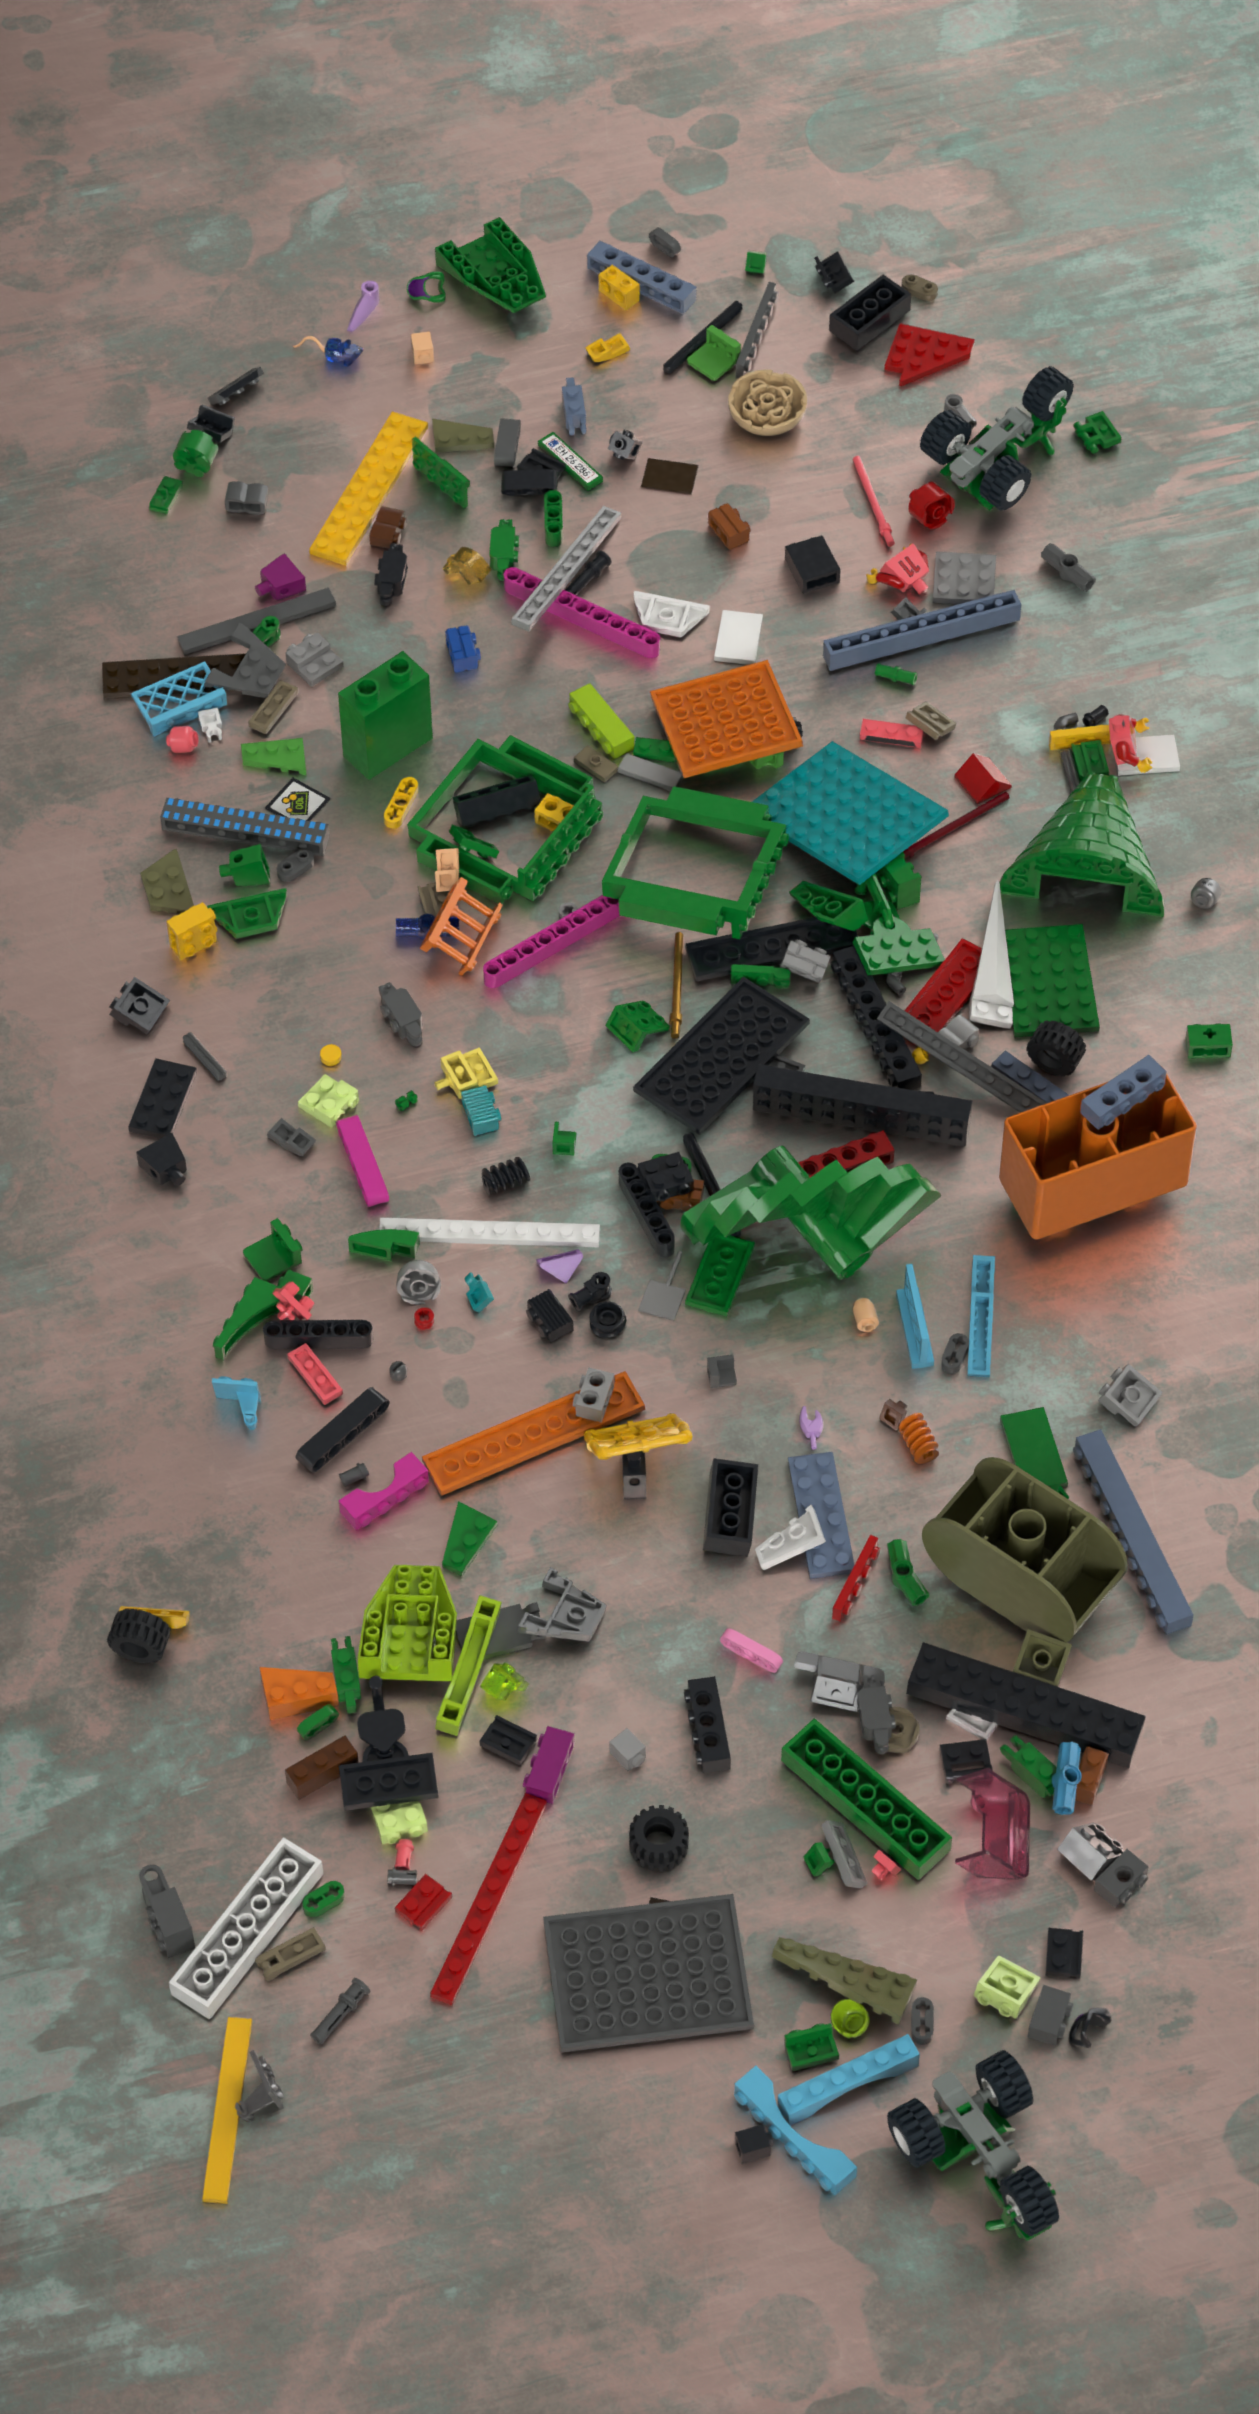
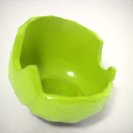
M851 1999L839 2001L834 2005L830 2014L833 2027L838 2033L847 2038L860 2037L867 2030L870 2022L869 2013L866 2008Z

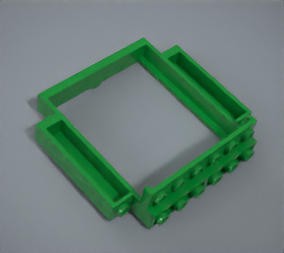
M509 735L499 749L477 739L407 825L409 837L421 842L420 846L416 849L417 861L437 871L436 850L458 848L459 878L462 877L468 881L466 887L497 904L499 902L502 904L505 899L508 900L511 897L513 891L533 902L538 896H541L545 891L546 885L555 879L558 870L567 864L571 854L579 849L581 841L590 835L593 826L602 820L604 813L602 802L596 800L593 777ZM480 761L513 779L531 774L537 782L540 793L544 795L548 793L560 797L563 801L574 805L524 869L519 867L517 870L518 878L425 830L446 802L452 799L455 791Z
M673 786L667 800L643 796L626 832L622 834L621 842L602 879L603 896L619 899L620 916L715 936L719 929L723 928L725 922H730L732 938L740 939L743 932L747 931L750 919L755 916L757 904H760L762 901L763 890L768 888L769 877L774 874L776 862L782 857L783 846L788 844L789 834L786 833V824L771 822L772 816L769 814V805ZM650 815L766 838L757 860L754 861L752 871L738 901L622 878L621 875Z

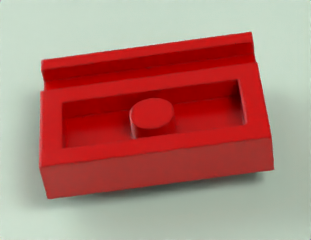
M425 1874L396 1905L395 1912L411 1924H415L422 1931L450 1901L452 1893L445 1890L441 1884Z

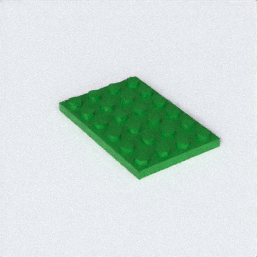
M1083 924L1005 929L1014 1006L1011 1007L1013 1012L1012 1026L1014 1038L1031 1037L1041 1022L1051 1020L1064 1023V1025L1070 1026L1078 1033L1099 1032L1100 1024Z

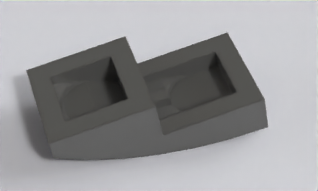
M282 1118L267 1134V1137L299 1156H303L316 1142L312 1136L300 1127L296 1130Z

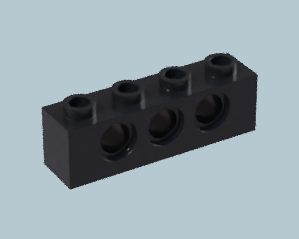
M716 1677L688 1680V1689H684L685 1703H690L691 1710L687 1711L689 1724H694L695 1729L691 1731L693 1745H698V1751H695L696 1763L701 1765L703 1773L730 1770L731 1757ZM699 1703H706V1704H708V1705H706V1706H700V1705H698V1704H699ZM709 1723L711 1726L705 1727L702 1724ZM707 1744H714L715 1746H714V1747H707L706 1745H707Z

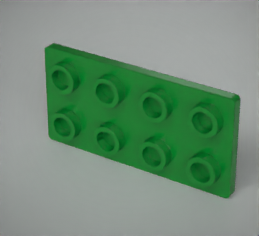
M417 437L412 438L414 467L424 473L429 481L438 485L442 492L452 497L456 504H460L463 508L468 507L467 488L470 486V480L448 461L441 459Z

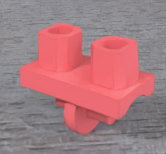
M288 1282L282 1288H276L272 1293L280 1301L276 1305L280 1310L277 1315L280 1320H284L286 1317L289 1320H294L296 1317L299 1320L304 1318L308 1320L312 1316L310 1310L315 1303L308 1296H303L297 1301L294 1296L300 1289L294 1282Z

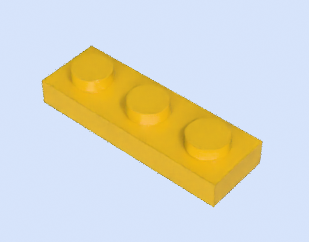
M1109 724L1050 731L1049 748L1050 750L1071 748L1073 743L1080 745V742L1101 740L1102 745L1111 744Z
M121 1606L118 1610L137 1609L149 1612L161 1618L170 1628L174 1629L186 1626L190 1617V1611L127 1606Z

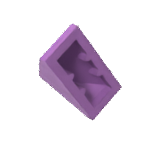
M577 1249L536 1259V1262L540 1268L567 1283L581 1262L583 1254Z

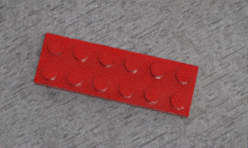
M962 938L904 1011L936 1032L946 1027L972 995L982 948Z

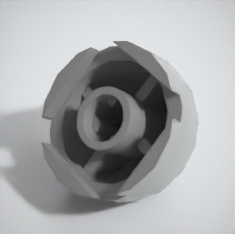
M414 1260L408 1262L400 1269L396 1287L405 1302L422 1305L425 1304V1300H434L438 1296L441 1289V1280L437 1269L432 1264L424 1260Z

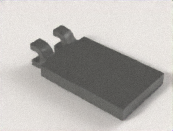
M537 1602L527 1605L524 1609L521 1608L520 1604L500 1609L484 1660L533 1647V1640L546 1638V1636L517 1632L518 1625L525 1612L540 1617ZM472 1616L457 1620L456 1635L461 1651Z

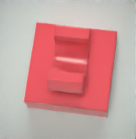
M878 1850L873 1856L879 1863L872 1869V1872L880 1880L887 1875L888 1871L894 1876L901 1871V1868L882 1851Z

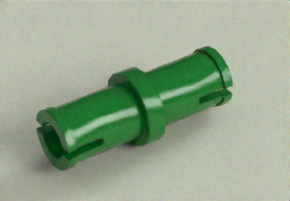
M878 663L875 669V676L892 679V682L896 683L900 681L915 685L918 677L917 672L903 670L899 666L891 667Z

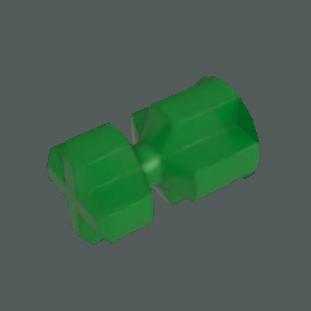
M411 1090L407 1092V1097L401 1096L396 1099L395 1104L400 1111H403L409 1107V1102L412 1104L416 1103L418 1096Z

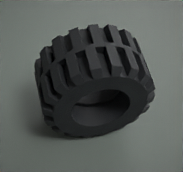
M1051 1020L1039 1024L1027 1044L1026 1051H1028V1056L1037 1067L1047 1073L1062 1077L1069 1076L1075 1071L1086 1052V1044L1083 1042V1038L1078 1035L1079 1033L1070 1026Z
M123 1609V1611H118L115 1615L107 1643L115 1653L128 1660L139 1663H155L163 1657L171 1630L166 1622L154 1614L137 1609Z
M653 1805L649 1806L648 1811L642 1809L640 1816L637 1814L634 1816L633 1822L630 1824L629 1844L631 1854L633 1853L635 1861L640 1860L642 1867L648 1865L649 1870L654 1871V1868L664 1871V1867H668L670 1870L674 1868V1863L679 1865L682 1862V1857L685 1858L689 1846V1829L685 1818L682 1819V1814L679 1811L674 1813V1808L672 1807L664 1809V1805H659V1808H654ZM654 1832H664L670 1835L672 1839L665 1844H653L646 1837Z

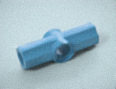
M1062 1742L1059 1745L1057 1770L1052 1776L1054 1787L1052 1809L1060 1815H1071L1074 1812L1076 1788L1082 1778L1079 1770L1081 1748L1074 1742Z

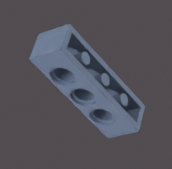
M1147 1055L1082 1099L1080 1113L1098 1130L1104 1125L1108 1126L1116 1117L1126 1114L1132 1106L1138 1102L1142 1103L1145 1101L1148 1095L1154 1091L1161 1090L1165 1085L1167 1071L1150 1055Z

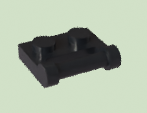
M986 1739L940 1744L939 1750L946 1784L954 1783L955 1780L985 1777V1779L993 1778V1769ZM983 1765V1768L952 1771L954 1768Z

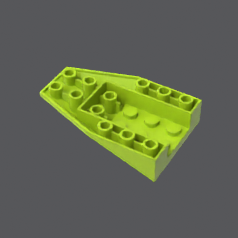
M394 1565L364 1611L358 1652L359 1678L370 1679L373 1676H379L381 1679L452 1682L457 1612L440 1566Z

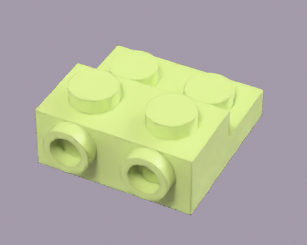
M324 1074L298 1101V1107L332 1128L337 1120L344 1119L345 1114L350 1109L356 1107L359 1102V1094L356 1088L345 1081L340 1080L337 1082Z
M419 1801L370 1807L382 1844H394L401 1839L419 1837L423 1833L428 1832L426 1818Z
M998 1955L977 1983L973 1996L977 1998L980 2004L985 2006L991 2005L997 2008L1002 2016H1011L1016 2019L1026 2006L1030 1995L1039 1985L1041 1978Z

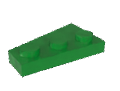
M458 1501L442 1567L462 1577L498 1526L497 1520Z

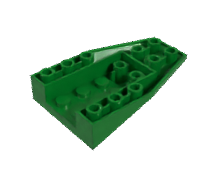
M500 217L484 224V236L459 248L452 240L435 247L436 265L467 287L512 313L546 298V293L531 251Z

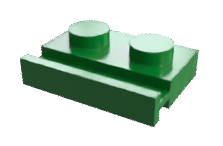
M1101 740L1080 742V745L1071 744V751L1080 781L1085 778L1087 772L1109 775Z

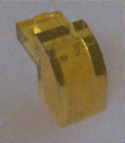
M461 547L456 554L451 555L442 568L446 574L459 572L468 585L481 583L492 570L479 553L468 547Z

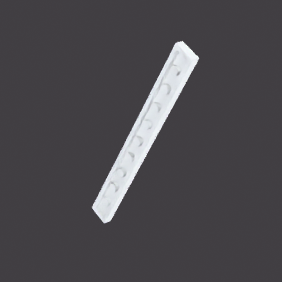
M380 1218L379 1230L397 1229L419 1232L420 1242L599 1247L600 1224Z

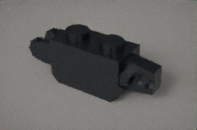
M391 544L388 551L384 550L383 558H379L378 570L380 571L379 574H375L374 585L378 586V594L381 595L380 603L384 606H390L394 596L403 594L408 566L407 555L403 553V545Z

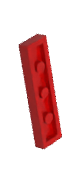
M869 1536L833 1606L832 1619L841 1622L844 1614L848 1615L853 1604L851 1601L854 1596L857 1597L862 1588V1584H860L862 1579H867L871 1571L870 1564L872 1560L876 1561L881 1548L878 1547V1537Z

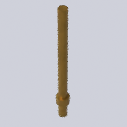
M682 932L675 933L672 1013L669 1017L671 1037L673 1039L679 1038L680 1025L682 1024V1014L680 1013L684 937Z

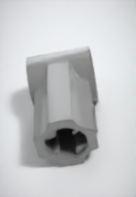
M950 394L945 398L944 411L952 410L971 425L972 430L976 426L977 421L964 407L962 397L957 394Z

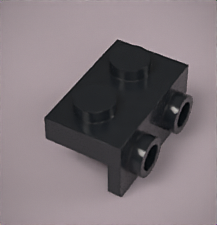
M838 251L823 261L818 256L814 258L817 263L815 268L820 276H824L821 280L827 289L831 288L834 293H837L855 282Z
M202 404L199 406L198 416L188 421L187 429L205 432L213 438V442L221 443L232 436L235 418Z

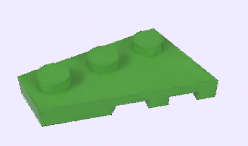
M303 738L241 744L243 765L265 769L275 767L281 768V771L284 772L294 770L299 771V774L307 775Z

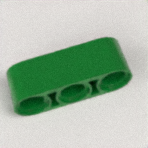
M550 490L544 495L545 542L550 547H558L563 543L562 495L557 490Z

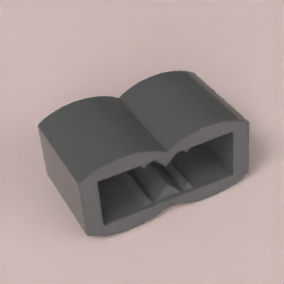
M229 482L225 497V510L234 513L265 514L268 486L260 483Z

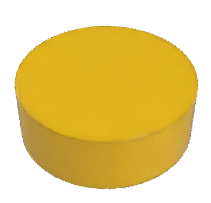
M334 1044L325 1045L320 1051L321 1062L327 1066L337 1065L342 1059L341 1049Z

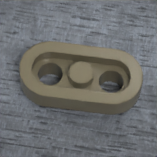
M913 274L903 277L901 287L911 293V295L925 301H932L937 298L938 286L935 283Z

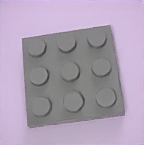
M936 551L933 603L962 604L994 595L996 555Z

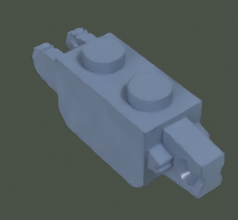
M574 377L566 378V386L562 387V405L566 429H569V435H574L575 428H580L581 433L586 434V411L582 386L575 385Z

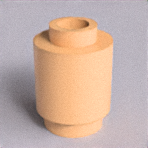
M868 1298L856 1300L852 1311L857 1328L864 1332L873 1331L879 1324L874 1304Z

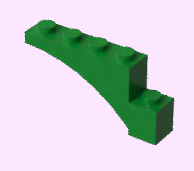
M288 1269L285 1276L280 1277L276 1286L254 1277L251 1284L246 1285L242 1299L236 1302L232 1316L225 1320L223 1331L213 1341L215 1357L224 1360L232 1347L246 1333L264 1320L280 1312L276 1307L280 1301L272 1294L276 1288H282L288 1282H294L300 1289L294 1298L299 1301L303 1296H311L313 1292L312 1278Z

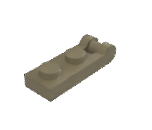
M313 1927L259 1955L255 1962L259 1968L263 1969V1976L266 1981H271L279 1974L325 1951L326 1947ZM276 1959L278 1963L272 1966L270 1962Z

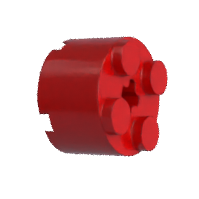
M933 481L924 484L919 489H914L909 495L908 510L910 515L929 529H937L947 522L946 517L948 514L952 515L954 511V499Z

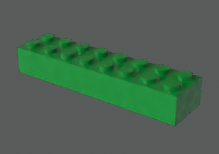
M815 1718L782 1747L781 1761L918 1881L951 1851L952 1837Z

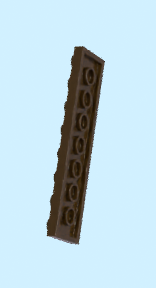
M246 653L102 662L103 698L132 697L131 693L204 661L210 670L214 668L233 677ZM204 669L196 672L194 677L204 679L206 676ZM180 679L176 685L186 687L188 680ZM192 681L190 688L200 690L202 684ZM205 686L203 692L208 693L215 691L216 689L213 686L212 688ZM159 688L157 693L167 695L170 688ZM173 690L172 695L183 694V692Z

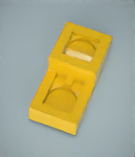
M621 333L605 342L600 338L585 347L594 362L606 361L630 351V347Z

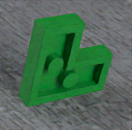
M451 825L449 833L454 837L453 840L459 843L461 849L469 852L471 849L475 850L478 855L487 859L489 856L497 858L499 850L494 844L476 838L469 830Z

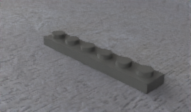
M768 282L737 360L736 378H740L750 371L751 358H755L756 346L762 340V330H766L767 318L771 317L773 303H777L779 292L776 291V283Z

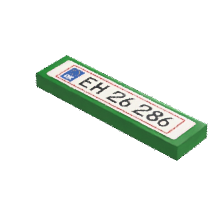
M554 432L538 440V446L550 457L565 463V471L587 491L603 482V476Z

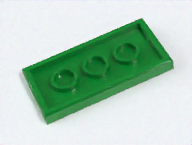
M722 1233L708 1242L686 1297L685 1305L727 1317L754 1250L755 1242L730 1235L724 1237Z
M1044 1407L1000 1415V1422L1014 1465L1048 1487H1051V1484H1060L1061 1487H1067L1068 1480Z

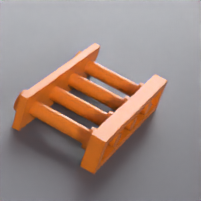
M462 877L452 885L420 946V949L426 953L432 947H437L463 964L458 972L461 976L467 970L472 971L477 963L475 958L492 925L496 924L502 915L500 910L503 906L499 902L491 910L467 894L465 887L468 881ZM458 900H463L487 916L484 924L482 925L458 909L459 906L456 905ZM455 916L479 932L476 940L474 941L450 925L449 917ZM441 932H447L471 948L467 957L442 941V937H440Z

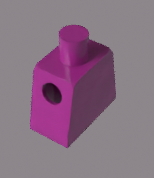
M285 553L261 569V583L255 586V590L260 597L270 593L278 601L306 591L305 576Z

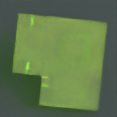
M504 1662V1664L494 1663L479 1687L497 1700L506 1701L514 1690L525 1692L529 1683L524 1680L522 1675L516 1672L514 1667Z

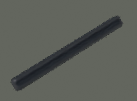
M736 300L663 364L664 372L670 374L706 342L707 328L713 325L717 329H721L743 309L742 303Z
M691 1132L685 1134L683 1142L711 1196L721 1189L695 1135ZM741 1230L731 1234L730 1236L740 1237Z

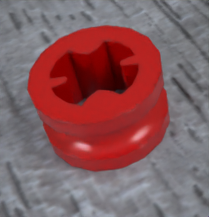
M420 1308L415 1312L414 1323L416 1327L427 1330L433 1326L434 1313L431 1309ZM428 1316V1320L424 1319V1321H421L420 1317Z

